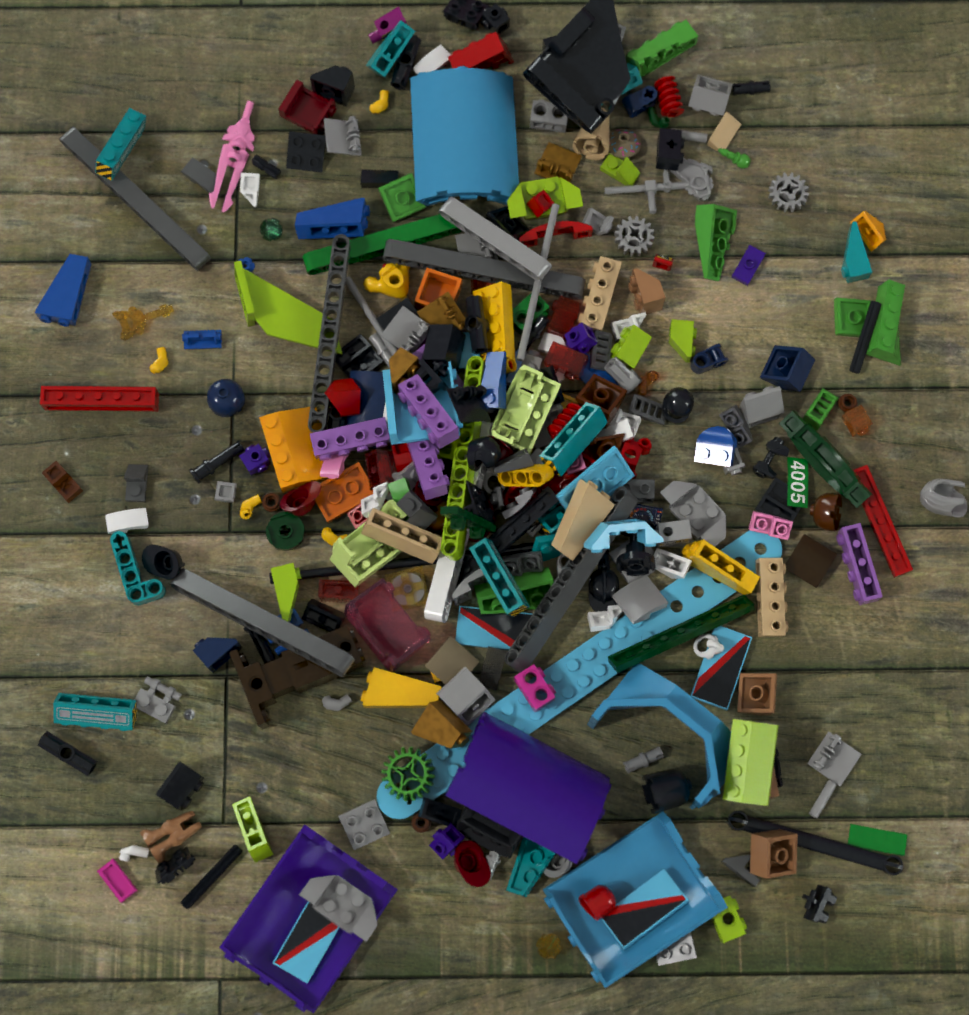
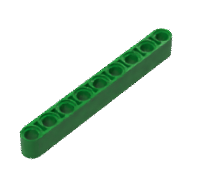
M438 214L365 235L364 237L349 240L350 257L348 265L383 255L388 239L423 244L460 233L462 230ZM343 242L337 245L338 248H344L346 246V244ZM332 245L307 252L302 256L308 275L329 271ZM338 260L335 262V265L341 266L344 262Z

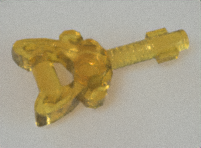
M167 304L159 306L160 309L145 314L134 306L130 307L128 311L113 312L112 315L116 320L120 321L122 327L121 340H128L135 333L138 335L143 334L144 328L147 325L146 321L159 316H163V318L169 316L171 312H174L172 304L168 306ZM127 318H130L133 321V326L131 328L129 327Z

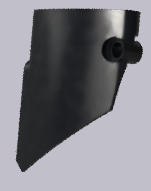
M590 0L523 72V76L545 98L590 134L613 112L617 100L631 79L621 42L613 0ZM601 104L608 106V112H604L601 109Z

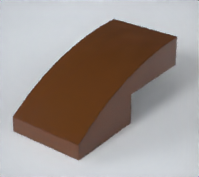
M57 461L42 472L68 503L83 492L81 487Z

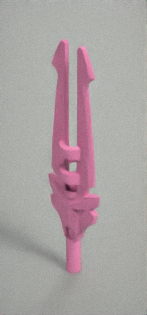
M247 101L241 120L235 125L229 126L227 129L228 134H225L222 140L229 141V144H223L214 191L209 193L211 208H214L227 166L234 168L222 212L228 210L234 203L231 196L249 157L246 148L250 151L254 149L252 142H254L255 136L251 132L249 120L254 106L252 101ZM233 146H238L240 150H235ZM230 158H234V159H236L237 161H236V162H232V161H230L229 159H230Z

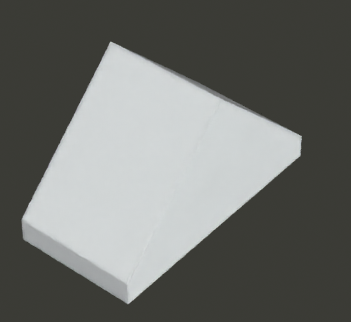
M656 548L653 555L655 557V569L671 579H684L692 563L690 559Z

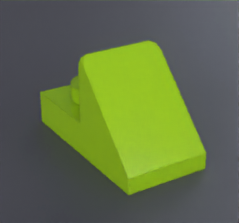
M609 153L600 166V171L626 186L633 185L640 175V171L628 157L621 160Z

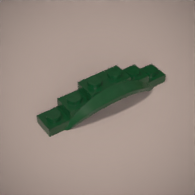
M792 410L779 423L814 470L844 498L849 499L856 508L860 507L873 495L860 482L861 478L850 468V463L825 436L822 437L810 423L807 424L795 410Z

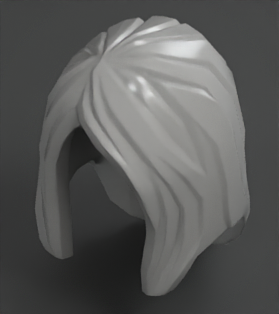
M949 479L929 481L920 491V502L927 510L935 514L956 518L964 517L967 513V501L965 496L954 489V486L965 487V483Z

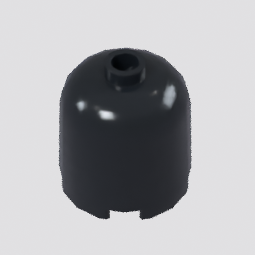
M668 769L642 776L643 781H646V785H642L646 803H651L653 807L650 810L651 813L657 814L682 806L688 801L692 784L690 779L686 778L680 770Z

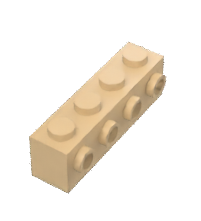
M600 256L599 262L595 261L592 272L595 273L594 279L590 278L587 289L590 290L589 296L585 295L582 306L585 307L584 313L580 312L577 322L578 324L583 322L592 328L593 332L595 330L603 331L621 269V261Z
M372 508L361 534L431 564L434 563L441 550L442 537L375 508Z
M759 558L755 560L756 574L760 576L756 584L758 637H783L788 632V622L785 621L787 602L784 601L787 585L783 577L786 573V565L783 563V558Z

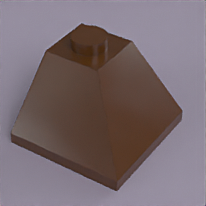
M593 374L575 400L581 407L586 402L600 406L608 422L604 426L606 429L616 416L627 390Z

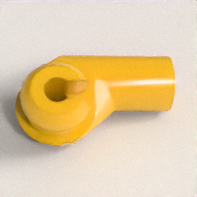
M380 91V99L369 107L371 113L378 114L388 108L389 91Z
M165 347L156 349L158 359L149 367L153 374L162 372L168 366Z
M258 494L242 502L239 512L242 519H249L252 515L253 507L262 503Z
M329 527L323 528L321 534L322 539L331 546L339 537L344 539L348 536L347 534L337 536Z

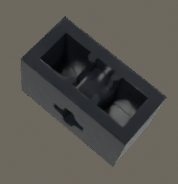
M660 128L657 139L656 169L678 171L679 164H683L684 153H681V149L684 148L685 138H681L682 130Z

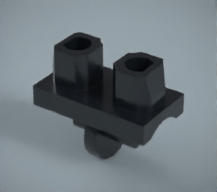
M423 358L418 362L421 367L414 374H418L423 382L429 376L432 377L426 383V386L433 394L441 388L444 391L449 388L439 377L441 375L443 377L448 375L446 372L448 365L444 361L439 363L434 361L432 363L433 369Z
M817 885L816 890L812 889L809 896L803 894L802 899L806 900L804 908L807 909L803 918L816 923L826 924L829 914L823 911L826 904L833 906L837 900V896L832 893V889Z

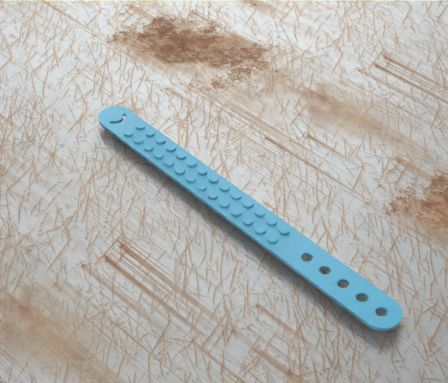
M749 530L725 546L721 551L734 560L742 558L745 561V567L756 574L755 560L759 558H781L782 544L779 538ZM763 544L766 547V553L762 555L757 554L754 549L755 545ZM693 568L687 572L684 579H677L660 591L668 601L666 608L651 613L649 619L636 624H632L628 617L624 615L610 629L602 630L545 669L543 672L546 677L543 679L547 685L550 683L555 689L554 701L534 712L521 690L517 688L484 712L529 735L617 675L618 673L608 661V656L711 610L737 591L723 583H716L712 577ZM696 586L701 587L704 592L703 596L700 598L694 597L692 595V588ZM673 601H679L682 604L683 608L680 612L672 611L670 605ZM536 677L529 680L528 683H535ZM538 691L536 697L539 700H545L547 694L544 691ZM482 714L468 726L472 733L468 737L469 741L465 746L450 749L440 744H435L424 752L428 755L425 761L428 759L433 761L428 767H435L434 771L429 772L436 777L434 779L429 778V781L434 783V785H426L429 793L422 790L423 798L435 800L447 791L459 767L463 768L465 764L463 757L470 742L472 743L474 729ZM417 761L416 772L419 776L424 777L423 766ZM408 769L409 771L400 770V772L407 776V780L409 779L408 777L417 778L411 773V769ZM394 772L393 778L395 784L400 783V774ZM382 781L377 790V803L380 810L386 816L393 819H405L420 810L423 798L415 794L416 800L408 805V801L403 799L404 795L400 799H396L397 792L394 795H390L392 787L389 789L384 787L389 781ZM412 781L409 783L408 786L411 790L417 788L421 783L418 781Z

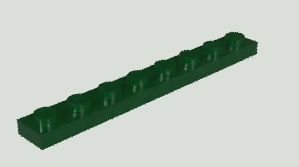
M741 595L608 656V661L614 670L619 673L754 611V604L746 595Z

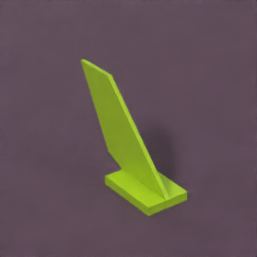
M241 261L234 262V277L247 326H255L256 320L268 336L318 348L323 313L244 269ZM327 332L325 334L326 338H332L334 336L333 332ZM338 339L337 354L342 355V350Z

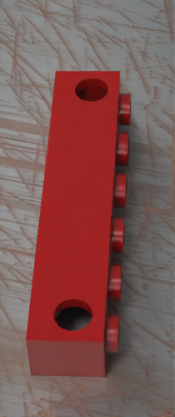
M41 386L40 405L45 411L158 412L159 392L156 387Z

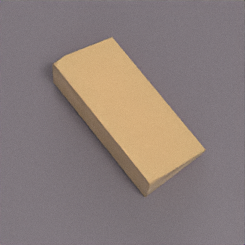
M726 112L708 140L707 146L716 151L719 148L726 149L741 123L730 113Z

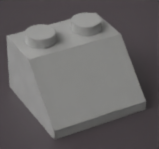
M698 74L688 106L696 111L704 110L714 116H724L733 84Z

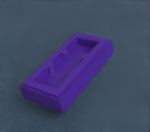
M749 245L731 278L748 286L766 253Z

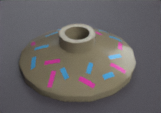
M626 128L617 129L609 134V153L614 157L625 159V157L631 158L640 152L642 147L641 138L633 130Z

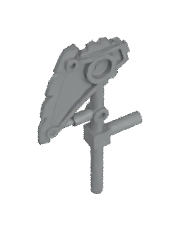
M683 158V164H679L678 171L668 170L682 182H671L669 172L664 170V183L656 184V180H647L643 185L604 187V194L645 192V195L648 196L649 213L655 214L657 213L656 191L669 193L671 190L685 189L690 196L693 195L698 201L707 200L711 195V189H713L714 185L712 184L713 179L707 173L713 174V169L708 164L702 162L700 164L696 160H686Z

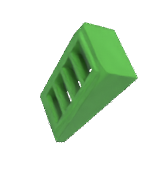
M822 388L804 415L803 420L807 424L810 423L818 431L839 398ZM821 397H823L824 399H826V400H828L829 402H831V404H829V403H827L826 401L822 400Z

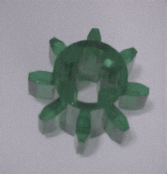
M272 217L271 220L267 219L261 223L260 232L264 235L263 239L271 242V240L275 241V239L281 237L283 227L279 224V220Z

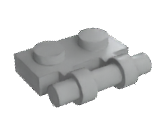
M147 676L144 683L149 685L150 688L148 692L140 688L134 699L137 700V709L167 724L176 706L170 704L172 698L179 701L182 694L177 692L176 688L162 684L159 679H152ZM157 690L165 694L164 699L154 695Z

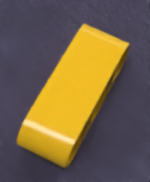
M534 464L531 467L498 473L500 484L510 487H539L554 477L553 469L547 464Z

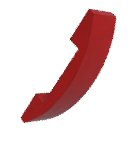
M557 221L553 236L572 233L573 239L591 237L593 229L592 226L581 222ZM548 223L529 230L519 238V242L527 247L537 246L538 238L545 237Z

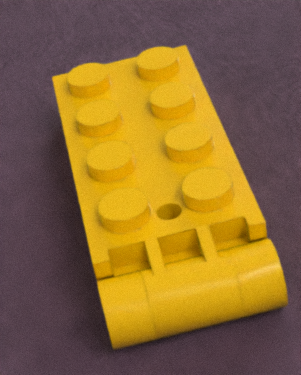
M501 281L473 291V296L479 295L482 297L484 317L490 324L487 332L488 352H506V374L517 369L512 290L510 284ZM487 352L484 354H480V357L483 359L484 362L486 360Z

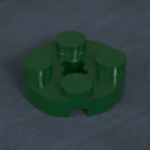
M289 512L275 514L266 527L267 539L277 550H293L304 540L305 528L303 522L299 517ZM283 527L291 529L288 536L280 534L283 531Z

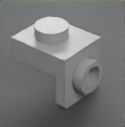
M591 207L587 210L582 223L592 226V232L600 236L611 230L614 217H605Z
M530 349L529 352L526 351L521 366L526 365L535 370H540L544 356L540 355L541 352Z
M735 448L733 466H722L725 475L730 473L731 476L740 474L746 466L745 463H742L738 448Z
M413 461L401 472H394L392 474L394 481L404 477L408 478L411 490L419 480Z

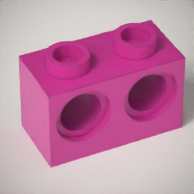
M533 664L514 676V681L533 711L537 712L555 700L554 694H556V691L550 683L547 685L543 679L546 676L540 667L536 668ZM532 674L536 677V682L530 684L526 682L525 677ZM544 691L547 694V698L539 700L536 697V693Z

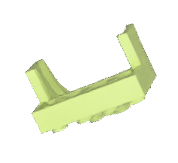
M521 366L506 393V409H499L491 428L492 436L520 451L525 448L530 455L559 392L561 383L545 377L544 373L529 366ZM520 388H525V389H527V390H529V391H532L534 394H531V393H529V392H527V391H525V390H522V389H520ZM505 424L508 425V426H510V427H512V428H515V429H517V430L511 429V428L505 426Z
M388 500L379 510L403 521L407 516L396 505L394 500ZM365 522L344 539L339 537L333 544V554L330 557L331 562L355 588L403 552L361 534Z

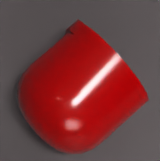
M602 884L579 896V902L583 909L596 921L611 912L616 906L613 892Z

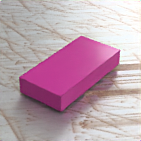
M111 859L97 871L120 903H123L138 891L115 859Z

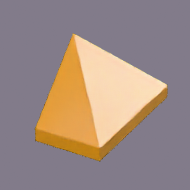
M861 212L850 222L851 224L853 221L857 222L862 240L871 252L886 241L884 224L868 212Z

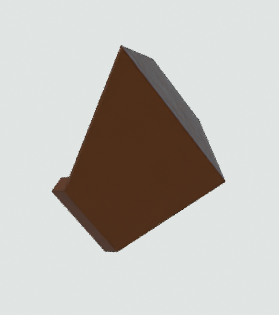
M625 433L594 438L583 452L596 461L613 446L617 447L620 451Z

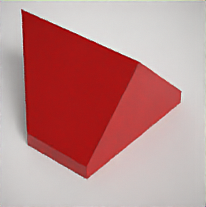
M352 378L334 380L325 391V395L338 410L340 417L359 415L361 396L359 386Z

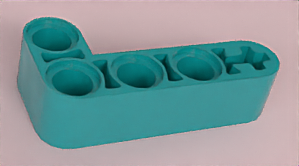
M114 532L111 535L110 543L128 600L134 605L139 606L163 598L166 588L159 580L151 579L143 582L129 537L124 532ZM120 538L123 539L122 545L125 549H122L121 546L118 544ZM129 555L130 561L125 564L122 563V558ZM135 573V579L131 582L127 581L128 575ZM159 585L160 590L157 593H151L152 587ZM136 591H140L141 597L134 600L133 594Z

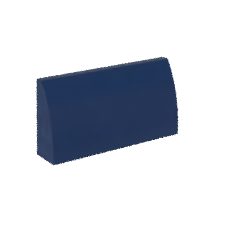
M350 371V378L361 389L360 414L346 416L345 426L382 418L386 402L383 372ZM376 446L368 447V448H370V449H381V448H376Z

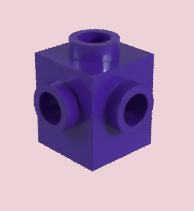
M583 322L573 327L564 335L567 340V348L579 355L588 352L590 348L598 343L592 328Z
M259 444L247 447L245 452L239 455L251 476L257 472H264L268 469V465L271 464L268 459L271 455L265 447L261 448Z
M449 824L444 830L440 828L432 836L434 840L429 846L443 860L448 855L452 857L455 854L456 847L465 837L452 824Z

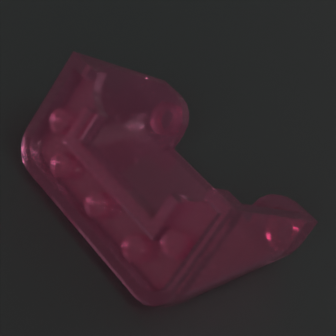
M382 578L347 603L344 614L388 671L394 672L430 642L431 634L425 626H416L394 598L393 591L395 588L393 585Z

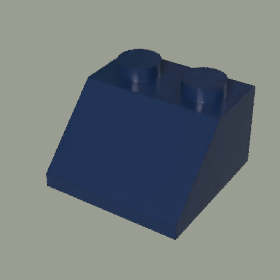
M775 345L760 378L777 387L780 386L784 390L801 392L815 359L804 348Z
M207 637L205 640H199L194 645L195 649L192 651L214 673L231 658L229 652L236 649L239 652L243 647L236 639Z

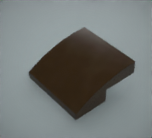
M804 534L786 562V570L817 588L837 553Z

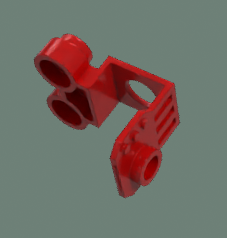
M632 438L622 442L621 455L635 475L632 479H636L637 473L635 468L640 455H647L651 450L652 444L648 438H641L637 442ZM625 453L635 456V458H628Z

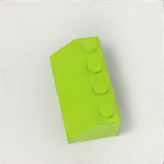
M733 719L723 800L769 806L779 725Z

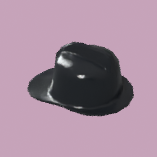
M153 544L143 550L142 563L144 568L149 573L168 580L173 579L181 568L185 566L181 555L176 550Z
M603 568V571L597 569L589 578V603L596 612L607 611L608 606L618 605L612 596L619 590V579L615 572L610 569L606 571L605 568Z

